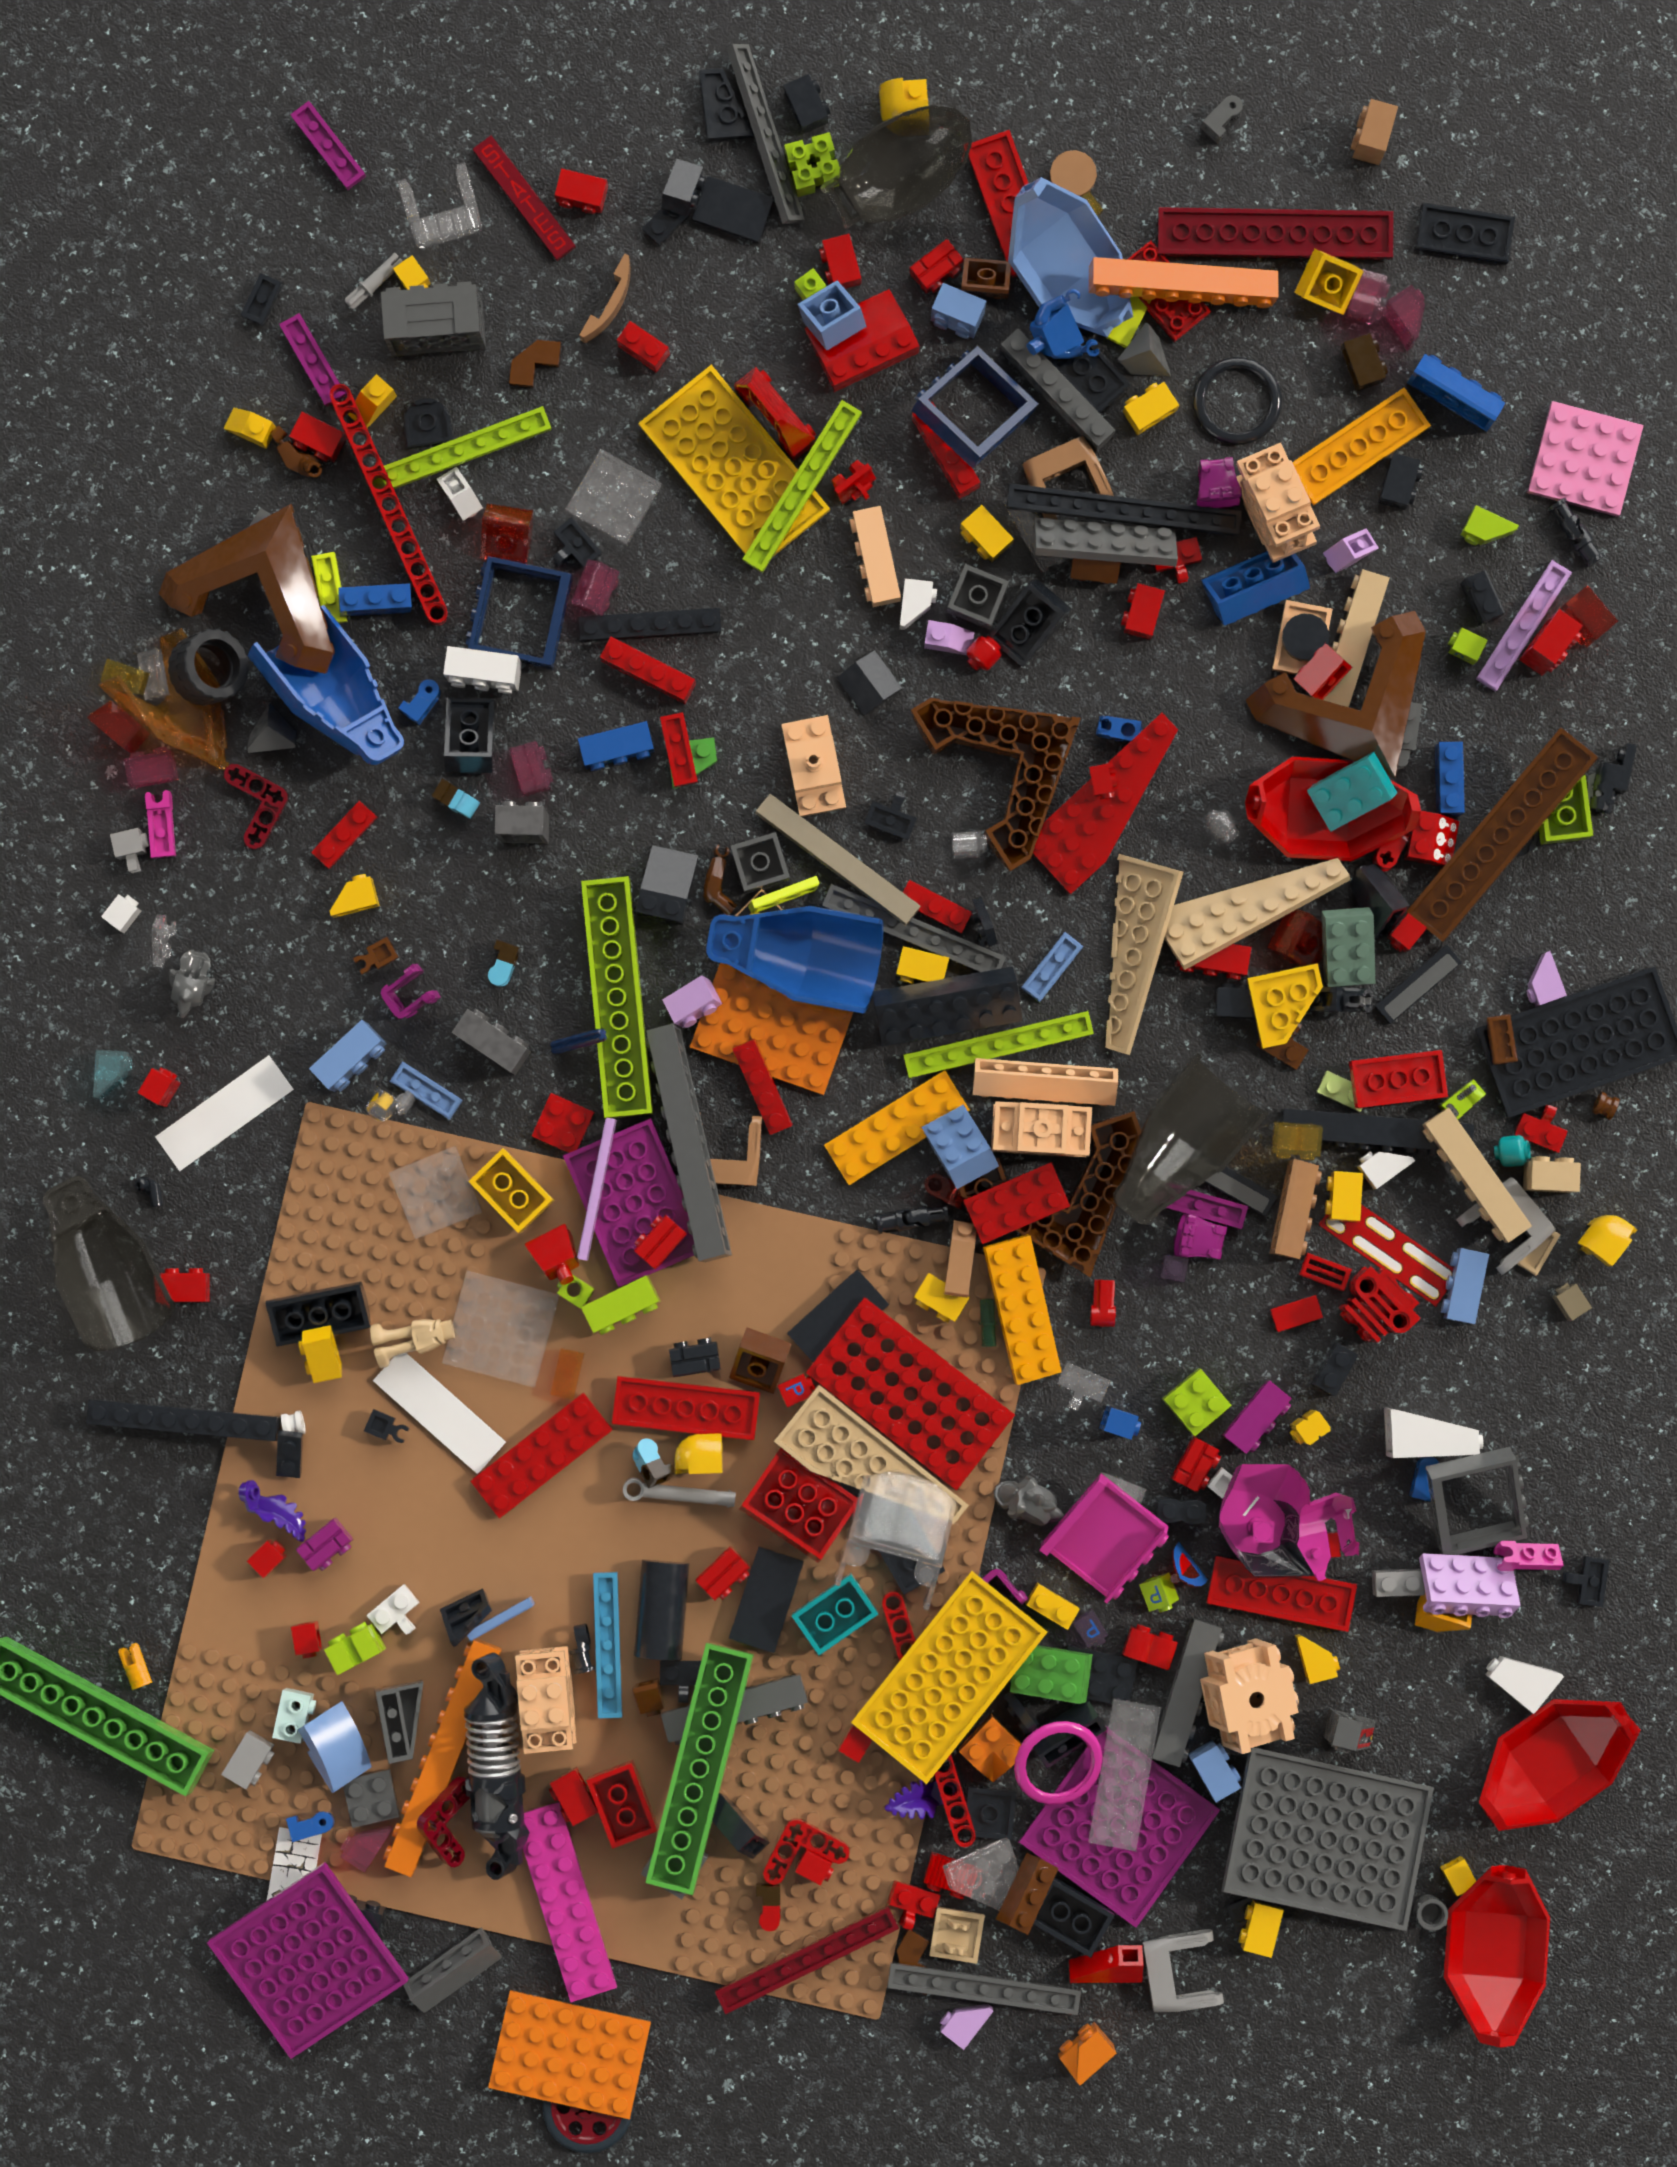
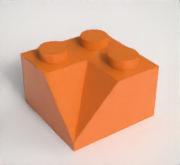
M991 1714L958 1749L977 1770L994 1782L1015 1764V1758L1022 1743Z
M1095 2022L1091 2025L1085 2024L1077 2032L1079 2036L1073 2041L1067 2040L1059 2048V2059L1079 2085H1082L1117 2054L1113 2043Z

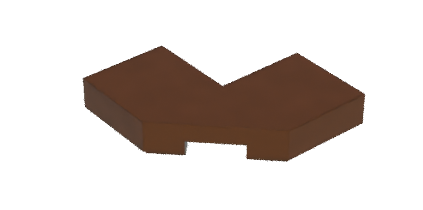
M536 340L516 356L511 362L509 384L511 386L533 388L536 365L559 367L561 342Z
M907 1930L897 1947L900 1964L926 1967L918 1961L930 1941L913 1930Z

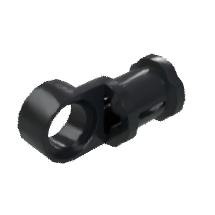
M587 1624L574 1626V1634L577 1648L569 1650L575 1665L574 1675L595 1670V1667L591 1665L588 1652L591 1640Z

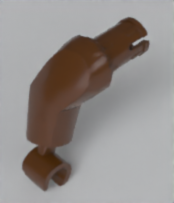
M277 426L272 431L273 439L280 445L276 449L286 467L307 477H318L322 473L319 460L314 455L300 453L290 441H283L288 434L280 426Z
M717 845L713 851L715 857L712 858L706 874L703 898L707 903H713L724 914L729 915L737 907V904L730 900L721 889L727 863L723 858L729 854V848L726 847L725 854L721 855L718 852L719 845Z

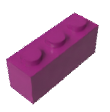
M1266 1380L1222 1436L1243 1453L1247 1454L1249 1451L1253 1453L1260 1445L1261 1441H1259V1438L1263 1433L1269 1434L1276 1425L1274 1422L1279 1414L1283 1416L1291 1407L1289 1401L1292 1398L1270 1380Z

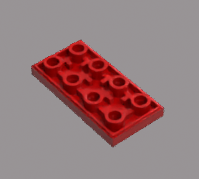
M1151 240L1127 259L1170 263L1164 255L1158 256V248ZM1138 297L1173 342H1176L1211 313L1203 301L1200 303H1190L1188 300L1169 302L1162 298H1155L1148 304L1145 299Z

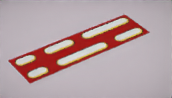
M1362 1204L1360 1221L1358 1222L1328 1220L1329 1215L1326 1214L1319 1226L1381 1269L1387 1268L1398 1281L1434 1306H1437L1447 1291L1446 1281L1448 1275L1452 1276L1453 1272L1451 1266Z

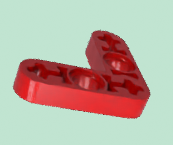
M791 1819L786 1824L764 1867L763 1876L765 1881L771 1885L781 1883L800 1846L837 1864L847 1861L850 1854L849 1847L844 1841L801 1819ZM796 1824H800V1830L803 1832L802 1834H796L793 1840L798 1842L796 1846L791 1841L783 1839L784 1836L790 1838L792 1834L790 1826L795 1827ZM816 1834L823 1836L825 1841L823 1846L819 1848L812 1846L810 1841L812 1836ZM828 1840L833 1841L831 1846L835 1849L842 1846L845 1856L840 1855L838 1858H835V1852L828 1849V1853L823 1852L827 1848ZM780 1846H790L792 1849L791 1856L782 1858L778 1854ZM775 1857L779 1862L786 1863L787 1865L784 1867L781 1864L778 1869V1873L781 1876H775L774 1879L769 1878L770 1873L768 1869L773 1870L777 1862L772 1861Z

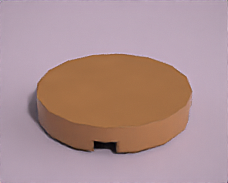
M1077 150L1066 151L1058 155L1053 161L1050 170L1052 183L1078 196L1088 194L1094 187L1097 177L1096 166L1093 160L1087 154Z

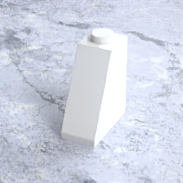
M1502 1656L1491 1660L1486 1667L1488 1671L1485 1674L1533 1714L1564 1678L1562 1674L1556 1671Z

